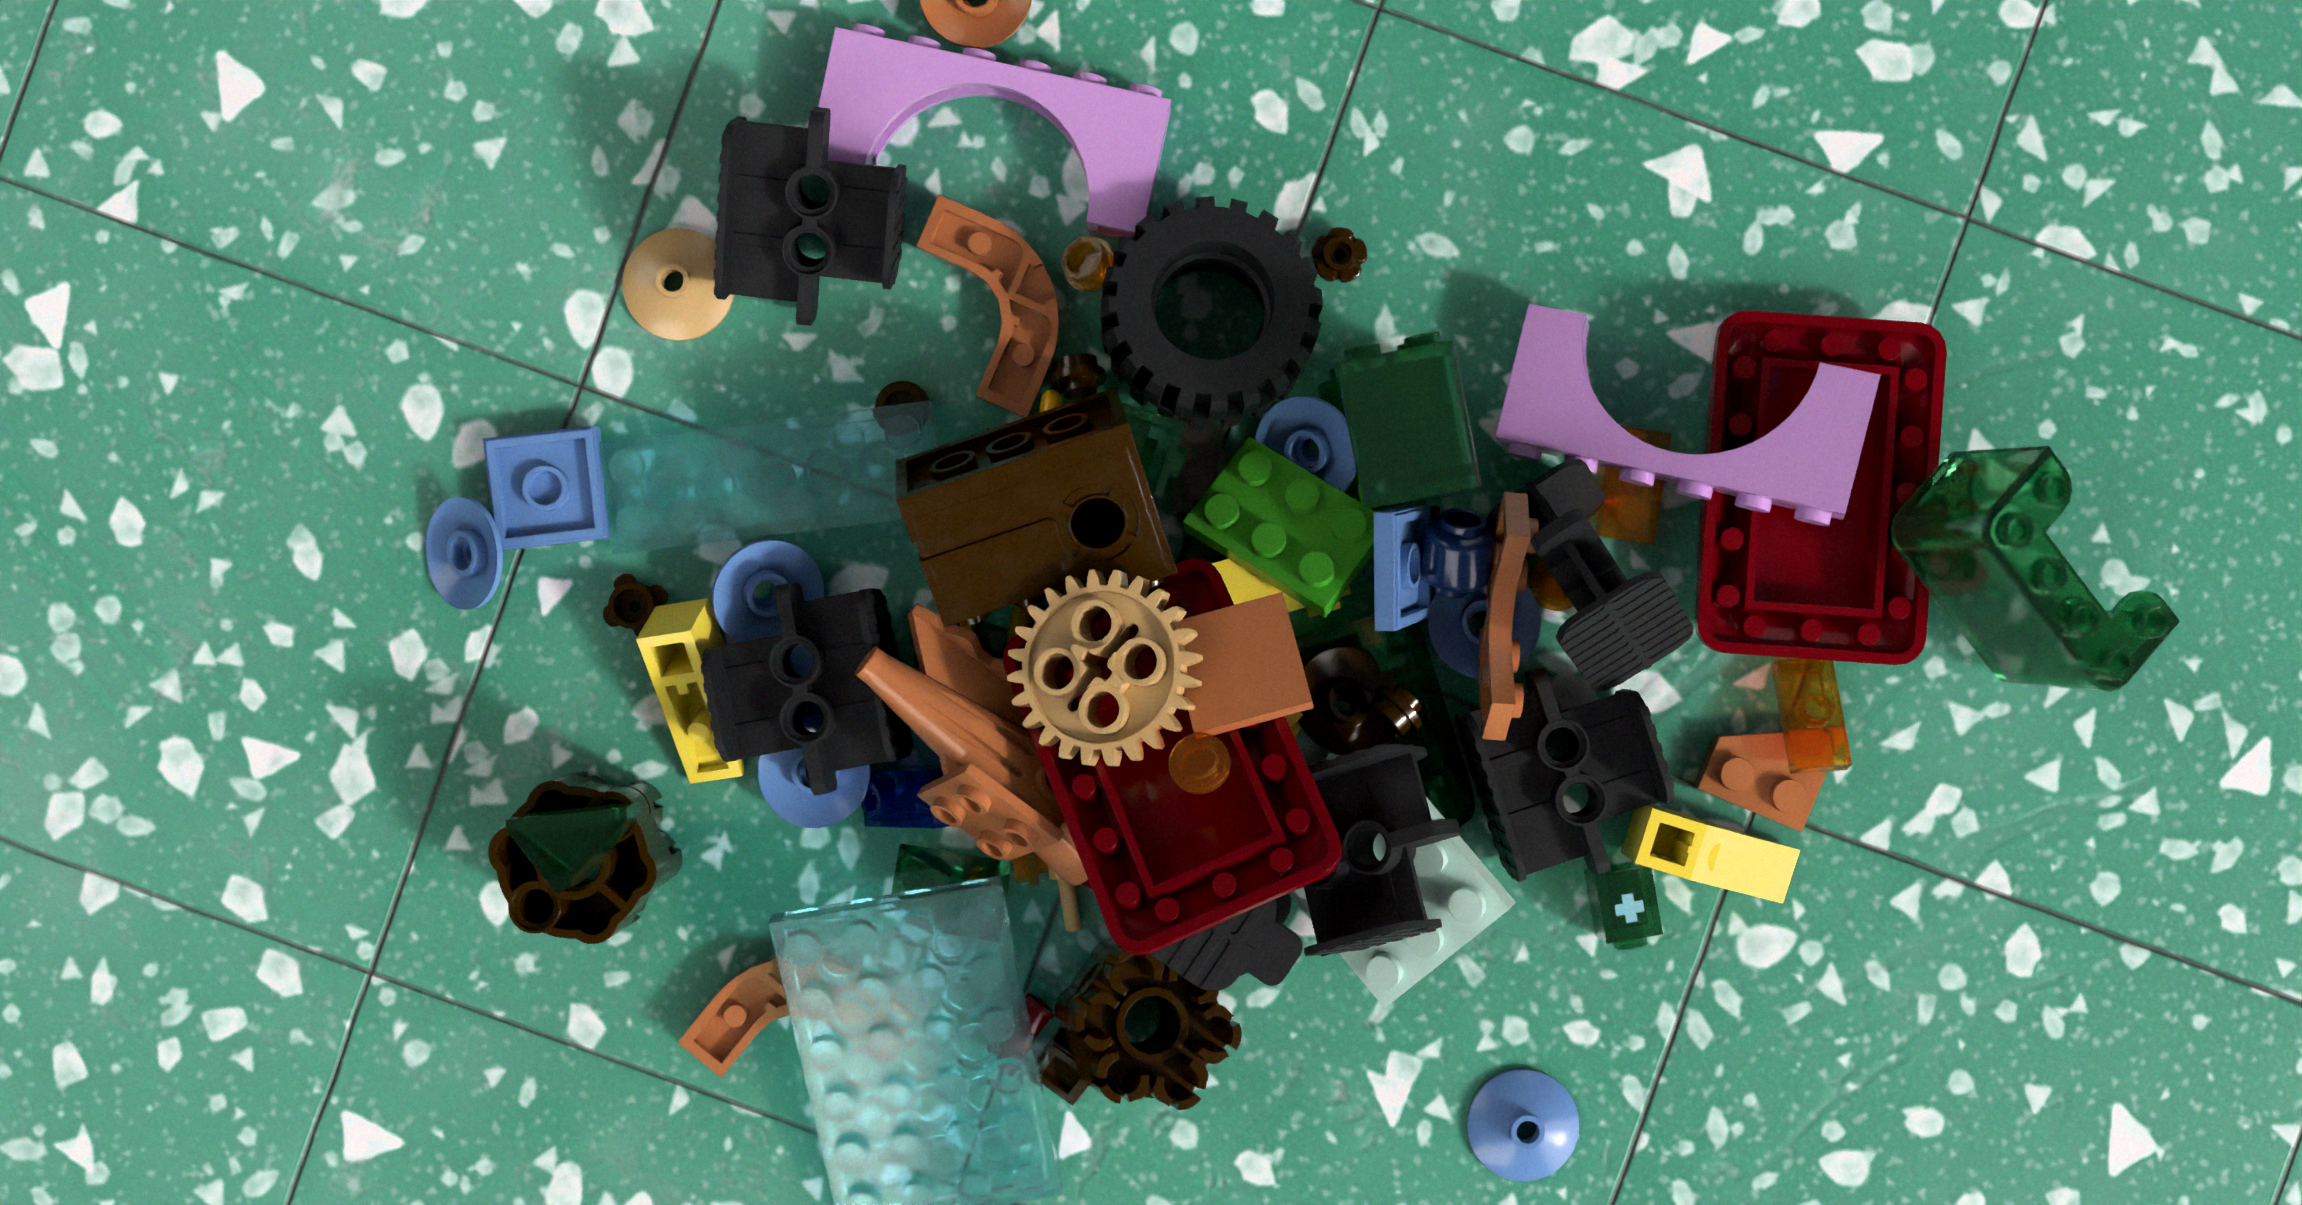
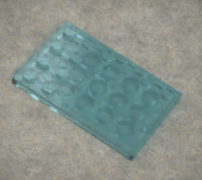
M1000 876L771 915L768 924L834 1205H1006L1062 1195L1063 1183Z

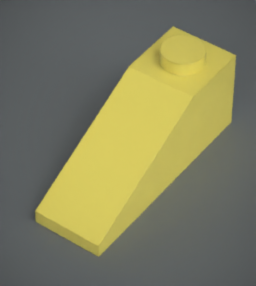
M709 598L656 606L636 641L689 783L693 784L743 776L745 772L744 759L731 762L723 761L718 749L715 748L714 733L710 725L711 717L706 703L708 702L707 695L704 692L703 674H701L702 654L705 648L724 646L725 643Z

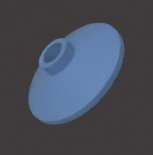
M1294 396L1272 406L1261 419L1256 431V441L1345 493L1354 480L1358 467V445L1352 427L1335 406L1313 396ZM1311 439L1315 441L1319 448V457L1313 455L1310 450Z
M464 496L449 498L437 507L428 525L425 545L427 566L436 590L448 604L462 610L476 609L485 605L492 598L499 585L503 566L501 538L491 514L480 502Z
M758 540L739 548L722 564L713 583L712 607L718 624L737 643L782 635L775 598V587L787 583H799L804 601L824 598L823 579L817 564L803 549L784 540ZM769 581L771 584L769 593L765 597L756 598L754 596L756 586L760 582Z
M1527 584L1524 592H1516L1513 614L1512 638L1519 639L1520 641L1519 666L1533 652L1539 639L1541 628L1539 606ZM1483 588L1467 593L1461 598H1448L1435 592L1431 600V615L1427 618V630L1432 647L1439 658L1451 669L1465 676L1478 678L1479 633L1472 628L1471 618L1478 611H1483L1487 614L1486 594L1483 593Z
M823 715L800 717L803 726L811 732H817L823 724ZM803 748L760 755L758 761L759 786L767 804L781 818L801 827L822 828L844 820L862 803L870 784L871 765L836 771L837 789L831 793L814 796L810 788Z
M1526 1068L1511 1069L1493 1076L1476 1092L1468 1109L1467 1134L1477 1158L1490 1171L1500 1177L1513 1181H1533L1552 1174L1571 1156L1578 1139L1579 1117L1572 1097L1556 1079L1538 1070ZM1522 1122H1534L1536 1131L1532 1137L1522 1139L1517 1136V1128Z

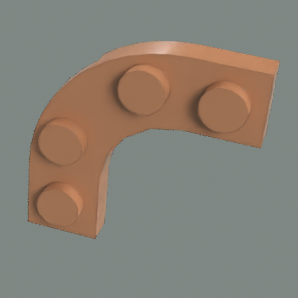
M938 195L916 247L924 253L972 273L988 284L996 296L1000 307L1002 325L998 343L975 396L1020 417H1028L1034 408L1050 371L1059 341V308L1052 281L1037 253L1014 230L990 216Z
M1503 493L1494 528L1497 542L1491 577L1488 584L1483 587V593L1486 594L1487 615L1483 629L1480 628L1478 682L1481 735L1483 739L1505 741L1511 719L1520 718L1523 710V684L1514 683L1513 674L1517 673L1520 661L1519 639L1512 638L1513 614L1516 592H1524L1526 587L1528 564L1525 556L1526 553L1534 554L1536 552L1530 540L1539 530L1538 519L1529 518L1528 496L1525 493Z
M793 953L764 960L738 974L717 993L677 1043L722 1078L754 1037L773 1020L792 1014L819 1016L836 1025L881 1061L913 1022L918 1012L876 978L850 962L823 954Z

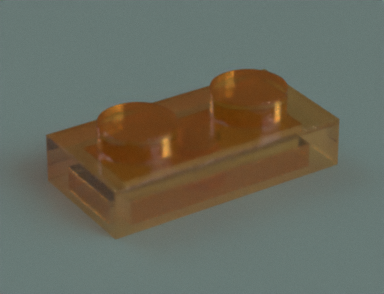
M1620 425L1643 442L1657 448L1670 450L1672 433ZM1605 467L1602 484L1605 500L1598 510L1595 528L1598 536L1612 540L1655 545L1665 480L1655 478L1653 487L1640 486L1619 480L1620 470Z

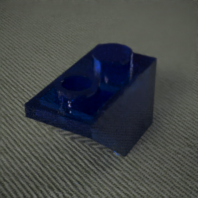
M941 764L871 769L870 783L861 803L864 814V826L927 829L950 826L937 819L930 810L931 806L917 796L922 786L943 776Z

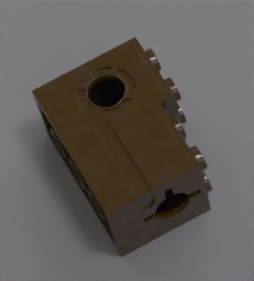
M1116 387L895 461L896 502L912 543L916 542L919 550V562L944 627L956 623L973 625L987 619L992 614V611L1013 604L1018 607L1034 605L1046 598L1044 590L1048 587L1066 595L1065 583L1066 577L1069 575L1078 578L1087 587L1089 570L1093 569L1102 572L1106 584H1108L1109 578L1115 569L1127 574L1128 587L1137 576H1140L1150 581L1149 589L1162 584L1167 576L1178 573Z

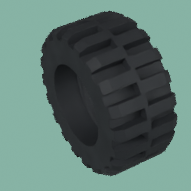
M1214 196L1197 197L1195 208L1187 210L1184 209L1181 201L1164 206L1161 219L1156 221L1154 216L1147 215L1135 225V236L1132 239L1127 237L1122 239L1114 251L1113 265L1107 266L1103 280L1100 313L1101 339L1104 353L1110 355L1111 370L1118 382L1126 381L1131 387L1130 396L1142 407L1148 402L1158 407L1157 416L1169 422H1173L1175 415L1190 419L1189 427L1206 429L1208 421L1220 420L1222 428L1239 425L1241 417L1248 414L1256 419L1270 410L1272 402L1276 399L1283 400L1290 393L1300 374H1303L1316 344L1321 327L1319 315L1323 308L1322 289L1314 285L1318 274L1311 257L1301 258L1299 252L1302 242L1292 230L1287 231L1283 236L1275 230L1278 222L1277 217L1266 210H1263L1258 218L1246 213L1248 202L1231 198L1229 208L1216 207ZM1211 270L1231 275L1244 283L1258 299L1263 310L1262 331L1251 348L1233 357L1202 359L1189 355L1169 342L1158 327L1156 304L1162 289L1179 276L1194 271Z

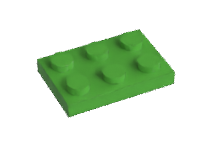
M1249 437L1183 520L1185 532L1326 618L1374 554L1373 512L1376 511Z

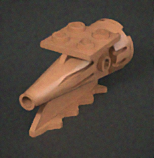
M919 603L915 604L908 613V620L920 672L875 646L860 662L854 675L865 682L939 756L943 776L922 786L917 796L931 806L930 810L937 819L947 825L960 827L977 839L976 844L978 848L988 856L1008 862L1035 852L1069 885L1077 886L1087 881V875L1029 729L1022 724L1025 719L1019 706L1012 704V700L1016 696L1010 681H1007L1003 660L994 658L983 650L977 634L972 630L957 625L944 627L939 615Z

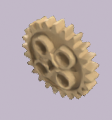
M1093 569L1089 570L1087 587H1085L1078 578L1069 575L1066 577L1065 583L1067 594L1063 595L1057 590L1049 587L1046 588L1044 591L1050 606L1045 610L1029 605L1027 610L1036 623L1033 628L1016 626L1014 630L1027 642L1023 649L1008 650V656L1022 662V670L1007 675V681L1023 684L1025 691L1012 700V704L1032 708V711L1022 724L1024 727L1032 729L1044 725L1045 728L1040 735L1038 743L1042 746L1051 747L1061 740L1059 757L1063 759H1072L1081 748L1082 765L1095 766L1102 751L1106 765L1117 767L1120 766L1123 749L1132 761H1141L1144 757L1142 742L1145 741L1154 749H1163L1165 744L1159 730L1164 727L1171 731L1181 732L1183 728L1173 714L1177 708L1194 711L1196 707L1189 699L1183 696L1185 688L1202 686L1200 679L1187 674V667L1203 661V655L1186 651L1184 646L1198 636L1197 631L1190 628L1178 629L1176 627L1187 612L1178 606L1164 611L1170 593L1158 588L1147 597L1150 581L1137 576L1128 587L1127 574L1114 569L1108 584H1106L1102 572ZM1106 610L1111 618V629L1102 640L1095 641L1090 632L1091 622L1095 615ZM1133 625H1137L1139 631L1136 636L1126 641L1130 628ZM1151 647L1157 657V666L1148 678L1141 680L1135 671V659L1143 649ZM1068 657L1073 664L1074 674L1071 682L1066 687L1060 689L1054 680V669L1057 663ZM1101 657L1109 659L1107 666L1112 671V674L1108 679L1100 678L1102 670L1096 664ZM1083 694L1078 710L1072 711L1071 703L1076 697ZM1113 695L1118 701L1119 715L1115 722L1105 727L1099 721L1098 706L1106 696Z

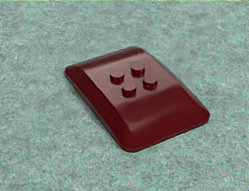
M1752 310L1736 312L1725 318L1720 324L1714 343L1704 454L1737 449L1764 437L1777 428L1802 402L1812 385L1820 362L1880 374L1881 376L1843 520L1831 518L1829 526L1810 524L1794 519L1795 509L1773 504L1771 505L1770 513L1752 511L1735 506L1736 496L1714 491L1711 500L1701 499L1695 628L1701 643L1707 648L1716 652L1886 665L1907 664L1916 659L1922 652L1927 635L1947 356L1945 340L1941 333L1933 326L1921 322Z
M1190 559L1175 564L1178 573L1167 576L1162 584L1149 589L1147 595L1148 597L1158 588L1170 593V597L1164 611L1175 606L1181 607L1187 612L1183 619L1234 605L1219 571L1211 563L1200 559ZM1106 610L1095 615L1090 626L1093 639L1099 641L1107 636L1111 629V618ZM1133 625L1130 628L1126 641L1136 636L1139 631L1137 625ZM1018 634L1011 638L1004 650L1003 663L1007 675L1022 670V662L1008 656V650L1025 648L1027 641ZM1151 647L1143 649L1135 659V671L1141 680L1148 678L1157 666V657ZM1068 657L1057 663L1054 669V680L1060 689L1066 687L1073 678L1074 668ZM1101 657L1096 665L1102 670L1100 678L1108 679L1112 671L1107 666L1109 659ZM1010 682L1015 696L1025 691L1023 684ZM1083 694L1076 697L1071 703L1072 711L1078 710ZM1113 695L1106 696L1098 706L1099 721L1105 727L1115 722L1119 715L1118 701ZM1020 707L1025 719L1032 711V708ZM1177 708L1173 715L1183 728L1181 732L1171 731L1164 727L1159 730L1165 747L1161 750L1152 748L1145 741L1142 742L1144 757L1141 761H1132L1122 749V759L1120 766L1117 767L1106 765L1102 751L1095 766L1082 765L1081 748L1072 759H1063L1059 757L1061 740L1051 747L1042 746L1038 742L1045 726L1034 729L1028 728L1108 931L1118 947L1129 954L1145 955L1153 953L1318 881L1335 870L1340 862L1342 853L1340 837L1285 716L1197 740L1193 732L1188 710Z

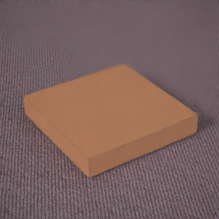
M1283 592L1185 618L1176 626L1178 629L1190 628L1197 631L1198 636L1184 646L1186 651L1203 655V661L1187 667V674L1200 679L1202 686L1185 688L1184 696L1196 706L1194 711L1188 710L1197 740L1314 708Z

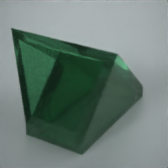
M641 802L525 813L506 820L507 832L555 893L558 894L590 878L641 815Z

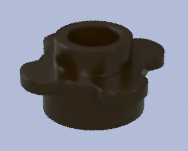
M622 574L614 581L615 590L609 598L608 606L603 610V618L609 626L617 627L620 625L624 628L633 629L635 635L638 636L654 608L666 605L668 601L667 591L661 585L647 586L639 583L632 574ZM634 600L640 603L638 611L631 609V603Z

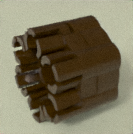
M580 771L537 785L529 794L527 802L509 819L505 828L499 830L493 836L489 844L488 855L491 865L497 871L500 888L508 902L509 916L515 926L527 933H545L559 938L577 939L587 944H598L611 938L640 918L637 913L645 909L649 895L679 872L682 865V852L680 850L671 854L669 848L676 842L669 834L658 829V825L663 818V807L654 806L653 801L662 798V796L653 785L647 782H640L638 784L633 782L620 786L609 785L597 775L587 778L588 771ZM573 835L582 836L590 840L598 849L601 861L600 870L595 879H586L577 874L570 865L567 852L568 844Z
M1113 938L1100 942L1093 949L1089 960L1077 972L1070 986L1062 991L1055 1004L1056 1020L1064 1030L1065 1039L1076 1060V1069L1080 1078L1107 1099L1119 1104L1121 1097L1128 1102L1146 1097L1155 1098L1168 1106H1173L1177 1110H1185L1195 1106L1201 1098L1193 1093L1195 1087L1206 1090L1209 1076L1206 1069L1207 1064H1217L1229 1057L1224 1047L1229 1046L1237 1050L1242 1037L1240 1024L1231 1020L1234 1015L1226 1007L1218 1003L1217 996L1219 991H1206L1195 986L1150 954H1129L1118 947ZM1145 996H1151L1160 1009L1158 1028L1148 1039L1140 1042H1130L1125 1034L1124 1021L1127 1012L1136 1001Z

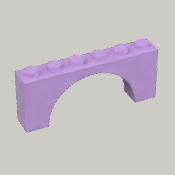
M853 24L852 30L835 27L818 107L830 108L831 113L828 160L876 166L879 157L893 136L908 121L928 108L945 101L964 97L1001 98L1021 104L1043 116L1065 136L1073 147L1082 164L1088 183L1089 200L1086 220L1088 232L1121 239L1124 237L1132 239L1135 236V225L1149 215L1171 113V99L1161 97V90L1137 83L1129 84L1128 90L1107 86V79L1089 72H1074L1073 78L1051 73L1052 68L1050 66L1033 60H1019L1018 66L996 62V55L977 48H964L962 54L940 50L941 44L939 42L922 36H908L907 42L885 38L886 32L882 29L866 24Z
M1534 304L1528 305L1495 435L1502 445L1508 446L1507 455L1534 462H1540L1542 453L1564 458L1563 462L1581 459L1587 464L1592 474H1596L1598 466L1620 470L1619 480L1640 486L1653 487L1656 478L1678 483L1677 493L1694 498L1711 500L1713 491L1736 496L1735 506L1757 512L1770 513L1772 504L1795 509L1794 519L1815 525L1829 526L1831 518L1844 519L1880 374L1820 362L1812 385L1800 405L1784 422L1764 437L1737 449L1720 453L1684 454L1671 452L1643 442L1627 432L1615 422L1598 401L1591 386L1587 369L1586 350L1590 325L1586 315Z

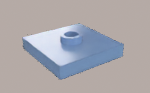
M587 426L483 438L491 513L499 531L502 551L613 538L600 427Z
M1407 504L1373 512L1375 631H1396L1424 620L1431 615V585L1421 577L1420 552L1424 527L1431 520V507H1429V504Z

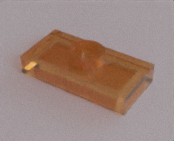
M1801 658L1776 660L1771 667L1790 774L1847 770L1852 765L1834 662Z

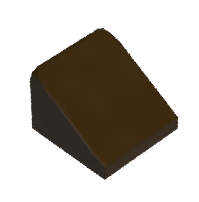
M1059 1026L1027 1074L1073 1106L1089 1085L1080 1078L1076 1069V1060L1067 1045L1064 1030Z

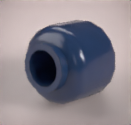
M1461 508L1448 509L1442 512L1441 516L1430 520L1424 527L1420 548L1421 577L1433 586L1436 593L1444 597H1464L1467 593L1480 590L1490 580L1497 537L1493 529L1486 524V519L1479 513Z

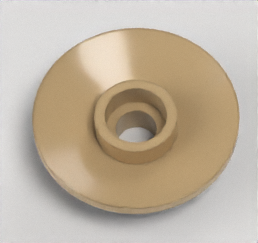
M673 228L659 231L649 236L634 249L624 269L622 289L628 310L644 329L667 340L686 341L706 335L724 320L731 308L734 295L730 294L726 300L717 299L716 295H714V269L716 267L714 257L717 243L697 231ZM673 272H680L683 276L682 287L674 292L668 291L665 286L667 276Z

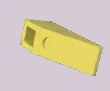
M1649 804L1634 809L1620 853L1636 864L1678 877L1783 903L1800 850L1655 804Z

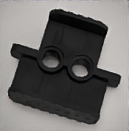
M814 107L810 111L808 128L747 121L746 117L741 116L731 119L722 134V151L719 158V164H721L718 178L720 188L717 198L719 208L716 222H718L715 237L717 247L714 260H716V267L714 269V295H716V298L726 300L732 294L797 302L796 324L812 326L818 309L820 276L882 283L883 289L891 290L896 282L899 262L902 256L901 243L904 233L902 228L905 221L904 206L906 205L907 196L905 191L908 182L906 165L898 164L896 168L828 160L830 108ZM813 174L823 178L830 190L829 199L824 202H814L808 199L801 189L802 177ZM813 233L819 236L825 244V256L817 259L805 256L798 247V235Z
M1575 459L1560 463L1533 481L1527 482L1524 487L1514 492L1527 494L1529 518H1537L1539 523V530L1532 536L1530 543L1566 597L1569 598L1577 610V613L1561 625L1556 634V639L1593 689L1607 691L1625 682L1642 670H1647L1652 664L1672 653L1691 638L1693 625L1664 577L1659 572H1646L1627 580L1588 519L1601 508L1605 500V494L1584 461ZM1501 501L1490 511L1486 518V524L1493 531Z
M799 583L777 585L775 587V598L782 635L704 649L701 664L704 692L708 700L706 703L708 712H710V725L714 733L715 748L718 749L723 761L731 762L803 748L810 788L813 795L816 796L831 793L837 789L836 771L888 761H899L911 755L913 748L911 728L865 682L854 675L860 662L875 646L895 659L898 658L897 649H895L894 631L891 628V615L887 608V599L880 589L867 588L856 592L804 601ZM799 644L805 646L811 652L813 658L812 668L805 676L798 675L790 665L791 652ZM807 701L817 704L823 713V724L817 732L807 730L800 719L801 708Z
M1537 667L1524 672L1529 692L1524 694L1521 717L1511 719L1505 741L1482 738L1480 708L1467 713L1460 712L1455 714V725L1460 734L1459 739L1466 752L1465 757L1470 765V772L1477 786L1478 797L1481 798L1483 804L1481 806L1487 817L1489 830L1494 838V846L1498 850L1502 866L1511 878L1518 882L1526 880V875L1580 857H1584L1589 871L1595 875L1611 871L1597 821L1659 801L1663 803L1674 801V783L1668 772L1667 761L1664 760L1662 754L1663 749L1658 741L1657 731L1650 717L1651 713L1637 691L1621 689L1615 691L1614 695L1560 712L1547 672L1544 668ZM1563 727L1571 738L1570 749L1564 756L1552 759L1545 749L1546 738L1552 730ZM1582 782L1588 790V802L1580 811L1569 813L1564 807V793L1570 785Z
M1380 744L1369 749L1353 751L1349 755L1337 756L1336 759L1324 760L1316 765H1308L1339 834L1342 853L1340 862L1333 872L1318 881L1304 886L1317 944L1304 948L1305 956H1327L1349 951H1360L1369 947L1387 944L1386 942L1403 940V938L1418 936L1420 933L1433 932L1442 927L1441 919L1427 918L1413 860L1416 855V848L1459 836L1461 832L1457 819H1431L1417 764L1418 760L1427 756L1426 747L1413 746L1412 744ZM1379 833L1383 836L1386 844V851L1381 861L1376 858L1373 851V843Z
M1288 893L1149 954L1195 986L1206 991H1219L1229 987L1239 976L1246 973L1251 974L1269 986L1280 984L1300 957L1303 944L1295 932L1283 925L1291 910V897Z

